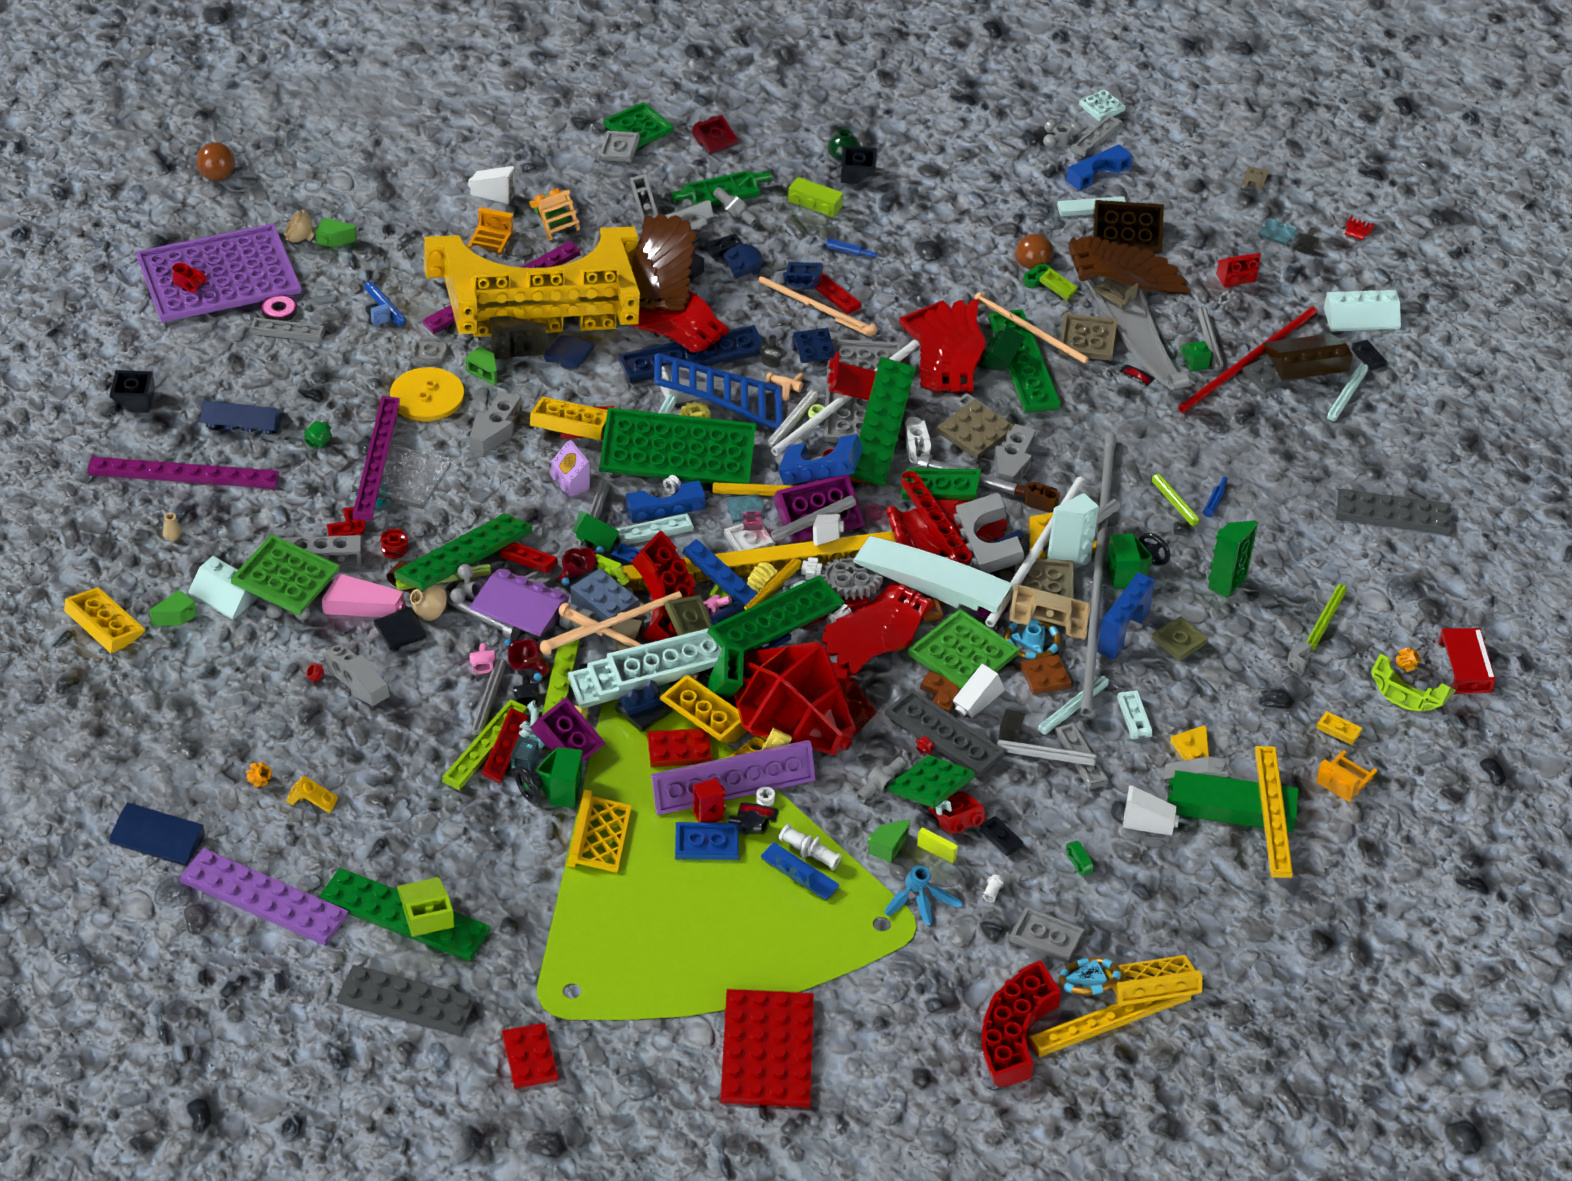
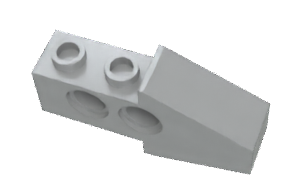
M500 391L485 414L477 413L469 437L470 451L484 455L513 436L512 427L516 417L521 414L523 409L520 396Z
M1014 424L1012 430L1007 432L1006 442H1002L1001 446L996 445L994 456L996 478L1018 484L1026 475L1031 464L1032 455L1029 453L1034 444L1035 429Z
M341 643L324 652L328 671L347 685L354 697L372 706L390 697L386 682L362 654L359 656L355 655Z

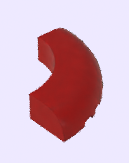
M661 530L640 550L630 563L644 579L652 601L680 591L682 598L695 596L694 579L692 574L688 573L685 559L680 558L676 552L677 547ZM665 606L652 610L650 624L642 635L650 643L678 636Z
M1041 960L1019 970L1018 974L1013 978H1008L1004 982V986L999 991H996L985 1013L982 1026L983 1055L988 1072L994 1084L998 1087L1011 1086L1031 1078L1034 1062L1027 1048V1035L1040 1018L1059 1008L1061 990Z

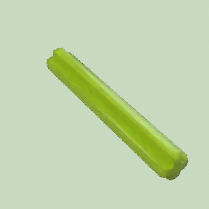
M1160 474L1153 475L1152 482L1191 526L1198 525L1200 518Z

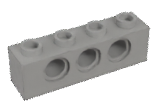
M361 535L282 538L337 565H362Z

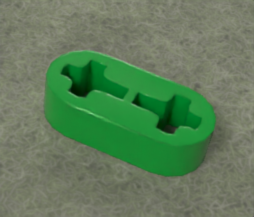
M1039 264L1026 272L1023 280L1024 286L1036 288L1041 285L1040 277L1051 267L1047 264Z
M1079 841L1067 843V855L1079 875L1085 876L1093 873L1092 861Z

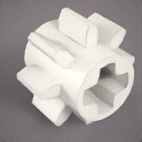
M808 557V561L803 560L801 575H806L805 580L821 575L823 563H818V558Z

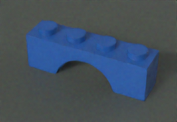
M1118 144L1068 167L1066 181L1078 191L1092 186L1093 175L1096 172L1112 171L1120 173L1131 168L1132 154Z
M700 481L682 483L676 494L665 498L651 496L646 491L627 493L626 509L632 523L704 510L705 493Z

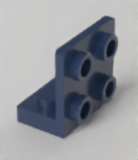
M828 328L793 332L792 350L798 351L801 363L834 358L836 353Z

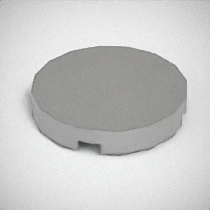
M426 336L412 344L411 352L415 361L431 365L442 362L448 354V349L445 341L442 342L440 338Z

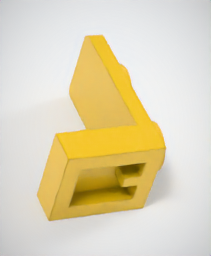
M303 775L292 786L285 802L293 806L298 800L302 801L305 798L330 813L336 804L338 796Z

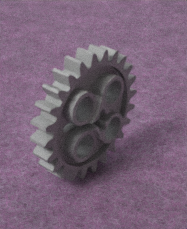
M848 555L847 559L840 556V560L834 558L833 563L827 562V566H823L820 576L840 597L845 596V600L852 597L855 600L857 596L863 599V595L870 597V592L876 593V589H880V585L883 584V575L854 563V558Z

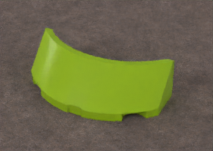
M1381 653L1371 670L1372 677L1382 695L1391 703L1411 711H1429L1439 708L1456 691L1443 683L1438 688H1428L1427 691L1413 688L1396 674L1390 663L1391 658Z

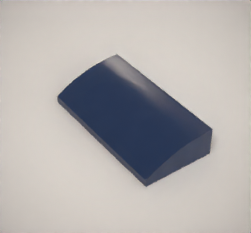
M127 802L113 828L109 843L187 866L205 837L203 824Z

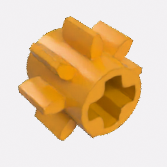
M1410 647L1398 651L1400 655L1396 656V662L1401 670L1406 669V672L1418 669L1417 664L1421 662V659L1416 649L1411 650Z
M264 761L250 764L251 769L246 771L247 781L254 784V788L269 785L267 780L273 778L271 767L265 765Z

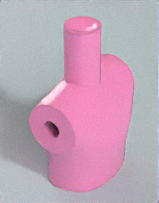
M714 595L703 603L709 616H711L721 606L732 603V599L730 596L721 598L719 595Z
M482 643L479 646V652L470 653L472 670L477 674H486L493 670V665L496 661L495 650H487V644Z

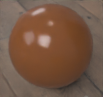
M212 142L204 145L199 150L196 157V165L200 174L206 179L221 181L229 177L233 172L235 157L232 150L225 144Z
M1029 234L1018 242L1015 249V258L1021 266L1032 269L1039 264L1050 265L1054 258V248L1050 240L1045 236Z

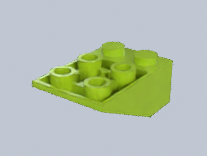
M439 877L397 886L412 937L454 928L453 909L449 896Z

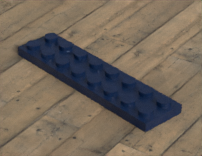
M755 325L729 330L728 334L721 336L720 340L713 345H709L705 351L690 352L689 349L684 348L681 344L673 342L618 354V361L629 383L654 378V356L657 353L709 366L766 353L767 347ZM662 362V366H672V364Z

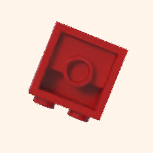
M964 790L946 799L951 803L952 811L950 812L947 809H943L942 815L936 814V808L928 806V811L939 819L940 827L948 834L961 833L965 828L979 826L986 820L984 806Z

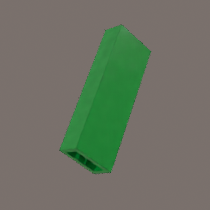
M1175 770L1174 778L1169 779L1168 790H1172V793H1168L1167 802L1176 806L1175 815L1264 828L1259 782ZM1281 786L1287 832H1293L1296 822L1298 788Z

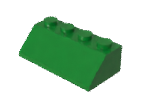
M1257 521L1230 522L1223 529L1220 528L1215 537L1217 543L1213 549L1214 558L1210 564L1212 570L1208 576V589L1229 598L1248 577L1258 527Z

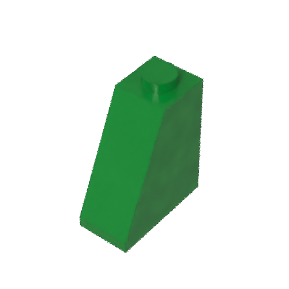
M724 645L707 681V688L726 702L743 685L744 648Z

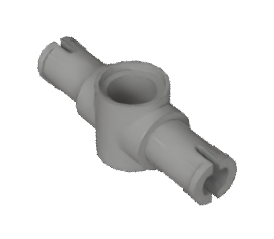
M720 187L714 191L713 195L723 203L724 209L735 219L736 217L741 218L751 227L757 223L758 219L748 211L747 205L739 197L727 194Z
M897 757L890 765L884 766L882 769L875 767L868 776L867 784L856 793V798L861 803H865L875 793L878 794L880 791L887 793L889 791L888 785L906 767L905 760Z

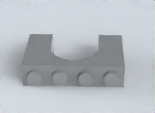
M999 492L955 506L956 514H954L956 525H960L962 528L959 529L962 539L967 541L966 546L973 555L972 564L975 569L991 573L1024 562V552L1017 536L997 543H986L976 536L977 531L982 526L1006 518L1005 506Z

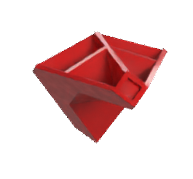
M815 641L756 650L744 654L743 685L734 694L744 729L753 735L768 738L774 728L791 736L790 744L809 740L812 750L831 755L850 748L856 728L826 647Z

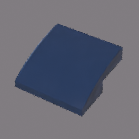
M560 335L546 352L544 359L546 362H561L563 368H579L595 346L593 343L578 337Z

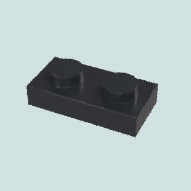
M732 234L704 243V249L711 258L722 256L723 252L743 244V242L736 234Z
M1367 339L1352 344L1351 350L1365 365H1368L1370 371L1386 366L1387 361Z
M996 816L980 825L979 831L1006 856L1023 845V841Z

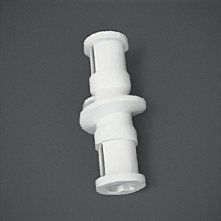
M786 824L779 835L780 841L784 840L793 845L794 848L801 850V858L804 859L812 856L818 862L820 861L829 866L832 871L841 860L842 854H836L827 849L823 844H819V836L812 840L811 835L807 837L804 833L791 828L790 824Z

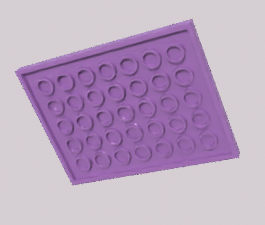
M274 223L136 251V258L161 323L259 303L277 295L292 296L301 293V286ZM179 262L185 263L196 270H200L205 274L207 282L204 285H200L195 293H190L176 286L173 283L172 266Z

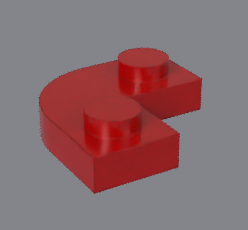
M354 507L343 508L345 522L327 524L328 536L362 535L366 527L365 520L353 519Z

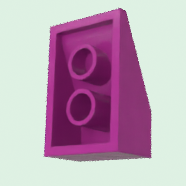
M567 697L538 718L530 727L542 743L553 751L557 747L582 750V763L606 744Z

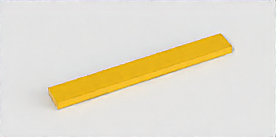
M1256 746L1255 757L1270 876L1274 878H1292L1293 871L1276 747Z
M1192 995L1118 1006L1116 1003L1029 1036L1028 1042L1037 1056L1042 1057L1189 1001Z

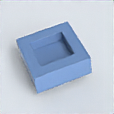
M387 303L371 308V321L374 326L391 321L390 307Z

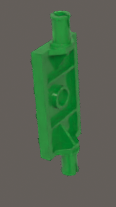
M748 170L684 184L683 190L672 191V198L674 202L689 199L692 205L709 200L711 206H718L723 204L713 195L718 187L727 194L736 195L743 200L760 196L757 184L771 181L772 177L769 170L759 173H749Z

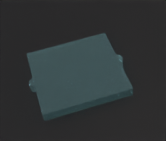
M1269 218L1266 224L1262 225L1258 236L1286 246L1290 239H1293L1297 228Z
M758 494L726 499L727 512L730 513L733 523L765 518L764 505L761 504Z

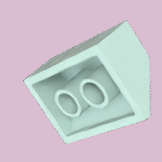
M214 556L199 567L188 591L190 596L232 620L259 598V596L231 584V577L238 570Z

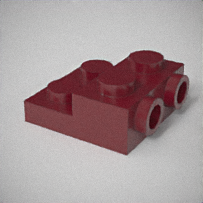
M723 115L712 116L703 122L699 121L694 124L691 131L699 146L703 145L709 155L735 146L739 142Z

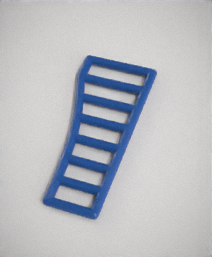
M655 354L654 383L656 385L713 402L761 426L777 430L783 423V399L780 386L667 355ZM662 362L672 364V381L662 379ZM679 367L689 369V386L679 384ZM696 371L706 374L707 392L697 389ZM714 376L724 378V399L714 395ZM731 381L741 383V407L731 402ZM748 385L758 388L759 416L749 411ZM765 390L775 392L776 422L766 419Z

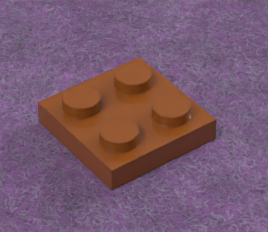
M1059 655L1021 661L1020 667L1032 695L1071 688V681Z

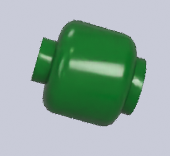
M314 421L304 431L305 442L313 449L322 448L332 438L330 425L324 421Z

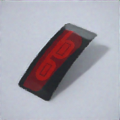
M1125 365L1119 371L1139 380L1146 386L1154 380L1148 373L1130 365Z
M740 803L737 815H745L750 809H753L761 815L769 816V820L776 821L778 809L753 803Z

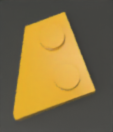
M1205 725L1171 736V744L1184 761L1209 756Z

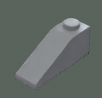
M646 174L629 178L642 224L644 223L645 216L650 215L655 218L658 215Z
M1208 756L1165 764L1163 782L1169 783V779L1174 778L1175 770L1227 778L1229 759Z

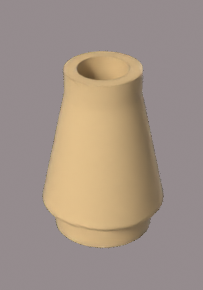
M172 512L164 515L162 534L168 541H176L182 534L176 515Z

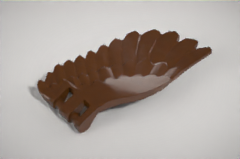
M658 214L655 218L650 215L644 217L641 237L632 263V272L640 292L639 311L640 309L657 310V308L671 311H683L686 309L683 305L687 304V300L690 298L688 294L690 288L688 285L691 279L688 276L692 273L688 268L693 264L691 256L696 248L692 244L697 239V233L691 230L688 220L681 221V218L677 215L667 218L663 214Z
M1092 235L1086 238L1082 236L1078 240L1073 237L1069 242V251L1080 281H1087L1094 276H1103L1131 287L1138 283L1137 288L1143 290L1190 292L1191 288L1184 285L1187 282L1182 275H1177L1179 272L1178 267L1168 264L1167 258L1155 256L1152 250L1140 251L1137 246L1129 248L1127 244L1118 246L1117 242L1109 244L1108 240L1101 241L1099 237L1093 238Z

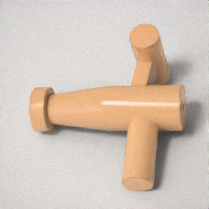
M769 372L766 376V382H773L783 387L782 399L783 401H788L790 390L801 392L803 388V382L801 381L805 378V375L799 373L794 379Z

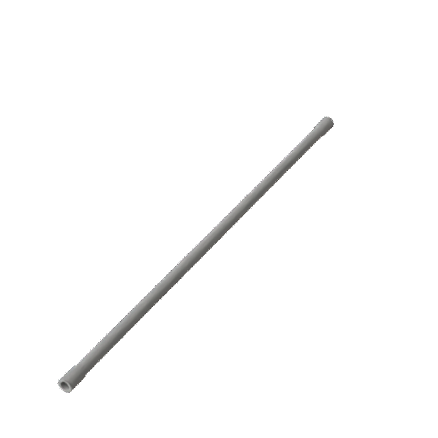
M1112 432L1105 435L1100 508L1110 502L1113 458L1116 445V435ZM1108 517L1098 524L1084 689L1080 711L1083 716H1090L1093 713V690Z

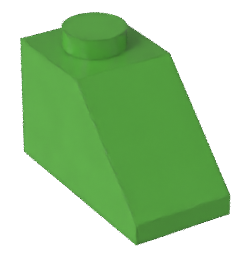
M323 218L315 229L316 244L333 248L357 240L356 225Z
M480 346L477 347L466 357V371L495 386L497 384V370L494 353Z
M178 590L151 608L149 615L153 626H177L192 620L197 615L195 601Z
M903 820L878 826L875 833L872 832L868 837V854L891 863L909 836L910 821Z

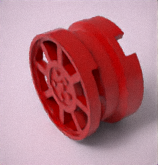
M389 529L382 533L380 541L381 552L384 556L396 559L406 555L408 552L407 534H404L403 530Z

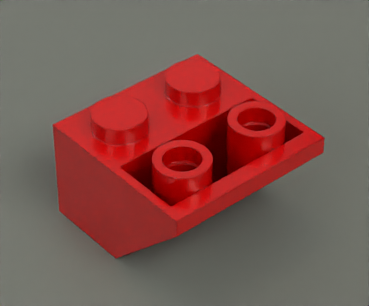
M1255 253L1218 260L1216 275L1223 287L1256 282L1261 254Z

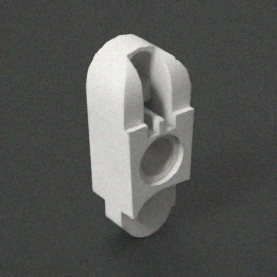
M910 417L904 423L907 455L910 462L918 464L920 457L916 455H921L922 453L930 455L931 442L925 421H921L917 417Z

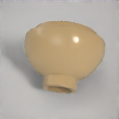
M302 209L300 212H295L284 232L285 240L291 243L301 242L305 239L310 241L315 234V228L312 227L310 215Z
M439 583L423 591L416 588L410 595V602L415 614L423 620H435L445 609L447 596L445 589Z

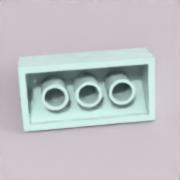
M1396 290L1327 292L1324 311L1331 331L1401 328L1400 300Z
M1085 493L1055 507L1053 511L1047 559L1073 561V569L1088 564L1092 556L1099 506Z

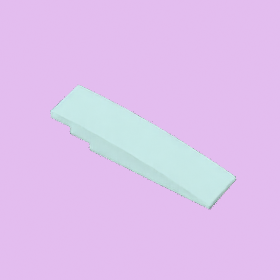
M869 536L853 559V562L956 608L962 604L976 611L979 607L997 613L1013 585L998 577L951 559Z
M708 629L608 653L606 659L587 663V668L568 672V679L577 703L582 709L619 699L627 695L632 689L642 690L650 680L655 681L658 686L682 679L686 675L690 676L715 666L722 648L707 633Z

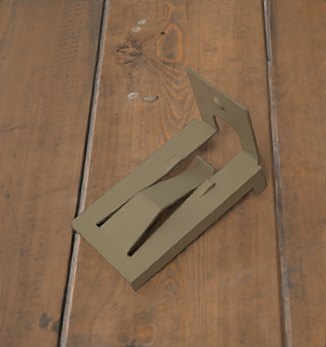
M1248 166L1241 188L1242 185L1248 186L1249 181H1251L1250 185L1261 189L1262 193L1269 170Z
M1106 278L1094 286L1093 291L1119 305V309L1122 310V305L1128 302L1129 297L1135 301L1138 283L1126 290ZM1102 288L1108 289V290H1110L1111 292H1113L1114 294H1112V293H1110V292H1108V291H1106V290H1104V289H1102Z

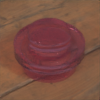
M872 503L865 508L864 516L868 520L876 521L882 518L883 510L880 505Z

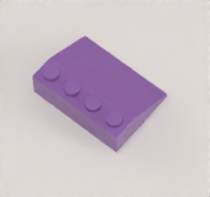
M498 569L489 577L470 605V609L537 636H542L560 620L559 607L563 603H568L570 595L563 593L559 589L546 587L543 583L528 580L525 576L515 575L507 569Z

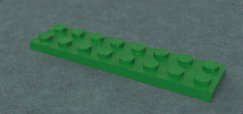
M1023 309L1009 311L1028 322ZM997 312L988 313V320L994 335L999 329L1003 330L1006 326H1009L1025 337L1012 362L1007 367L1024 413L1060 409V401L1033 333Z
M880 357L859 434L863 451L854 474H849L850 477L885 486L916 367Z
M501 514L495 519L487 521L472 531L394 571L395 579L423 591L457 573L460 565H472L532 533V525L509 514Z
M819 575L709 627L707 633L721 648L724 645L744 648V654L839 609L845 602Z
M340 867L318 897L348 910L349 915L469 962L491 931L490 925L453 911L454 928L412 937L397 889Z

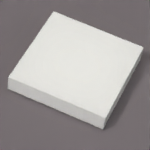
M759 518L724 529V535L735 551L775 546L774 540Z

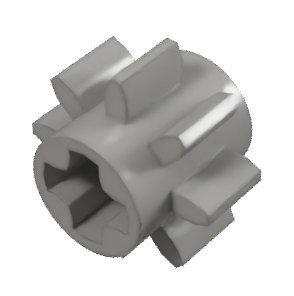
M1228 290L1222 293L1218 302L1221 305L1220 309L1230 313L1237 310L1241 301L1238 298L1239 294Z

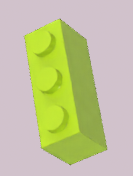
M797 177L788 188V201L834 217L843 207L844 193Z

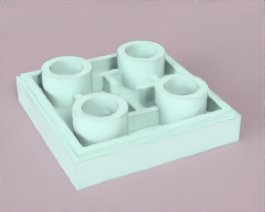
M1101 90L1079 100V106L1099 122L1108 115L1114 116L1124 112L1126 107L1106 90Z

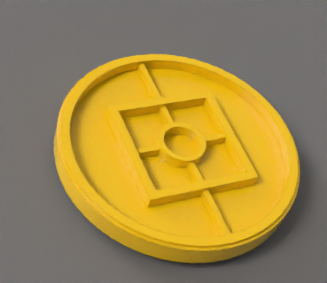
M424 367L413 369L400 375L391 386L390 397L400 398L398 413L402 416L416 421H436L452 415L461 407L464 400V387L460 379L453 373L440 368Z

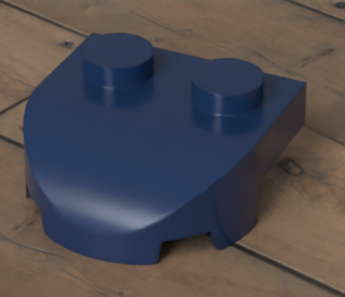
M739 244L722 253L735 279L749 272H752L753 276L760 271L761 264L764 263V257L761 252L749 244Z
M788 262L787 270L783 272L787 288L798 290L816 288L821 281L824 267L822 263Z

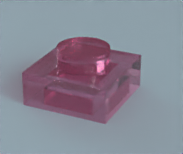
M761 511L742 512L743 531L763 530Z

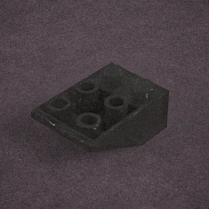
M510 316L489 317L491 352L494 353V359L546 354L545 324Z

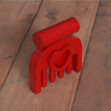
M1350 216L1346 223L1344 235L1363 241L1364 237L1372 232L1375 223H1372L1371 226L1370 223H1367L1365 227V221L1361 223V220L1356 222L1357 219L1353 220V216Z

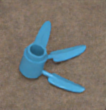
M919 865L913 867L906 876L905 885L907 889L896 894L886 907L885 914L891 916L899 910L908 900L907 894L910 891L919 892L920 896L916 900L921 917L926 925H932L929 900L923 893L925 887L932 891L931 895L948 905L961 907L963 903L940 887L929 885L930 872L925 866Z

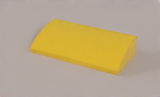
M542 396L530 413V426L601 441L605 431L607 410Z
M99 587L65 598L64 611L110 653L128 646L145 632L143 626Z

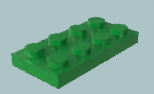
M906 469V471H913L919 475L935 500L977 499L981 469ZM912 478L905 479L908 482H914ZM902 487V499L911 500V498L908 496V494ZM921 491L914 492L917 495L923 494Z

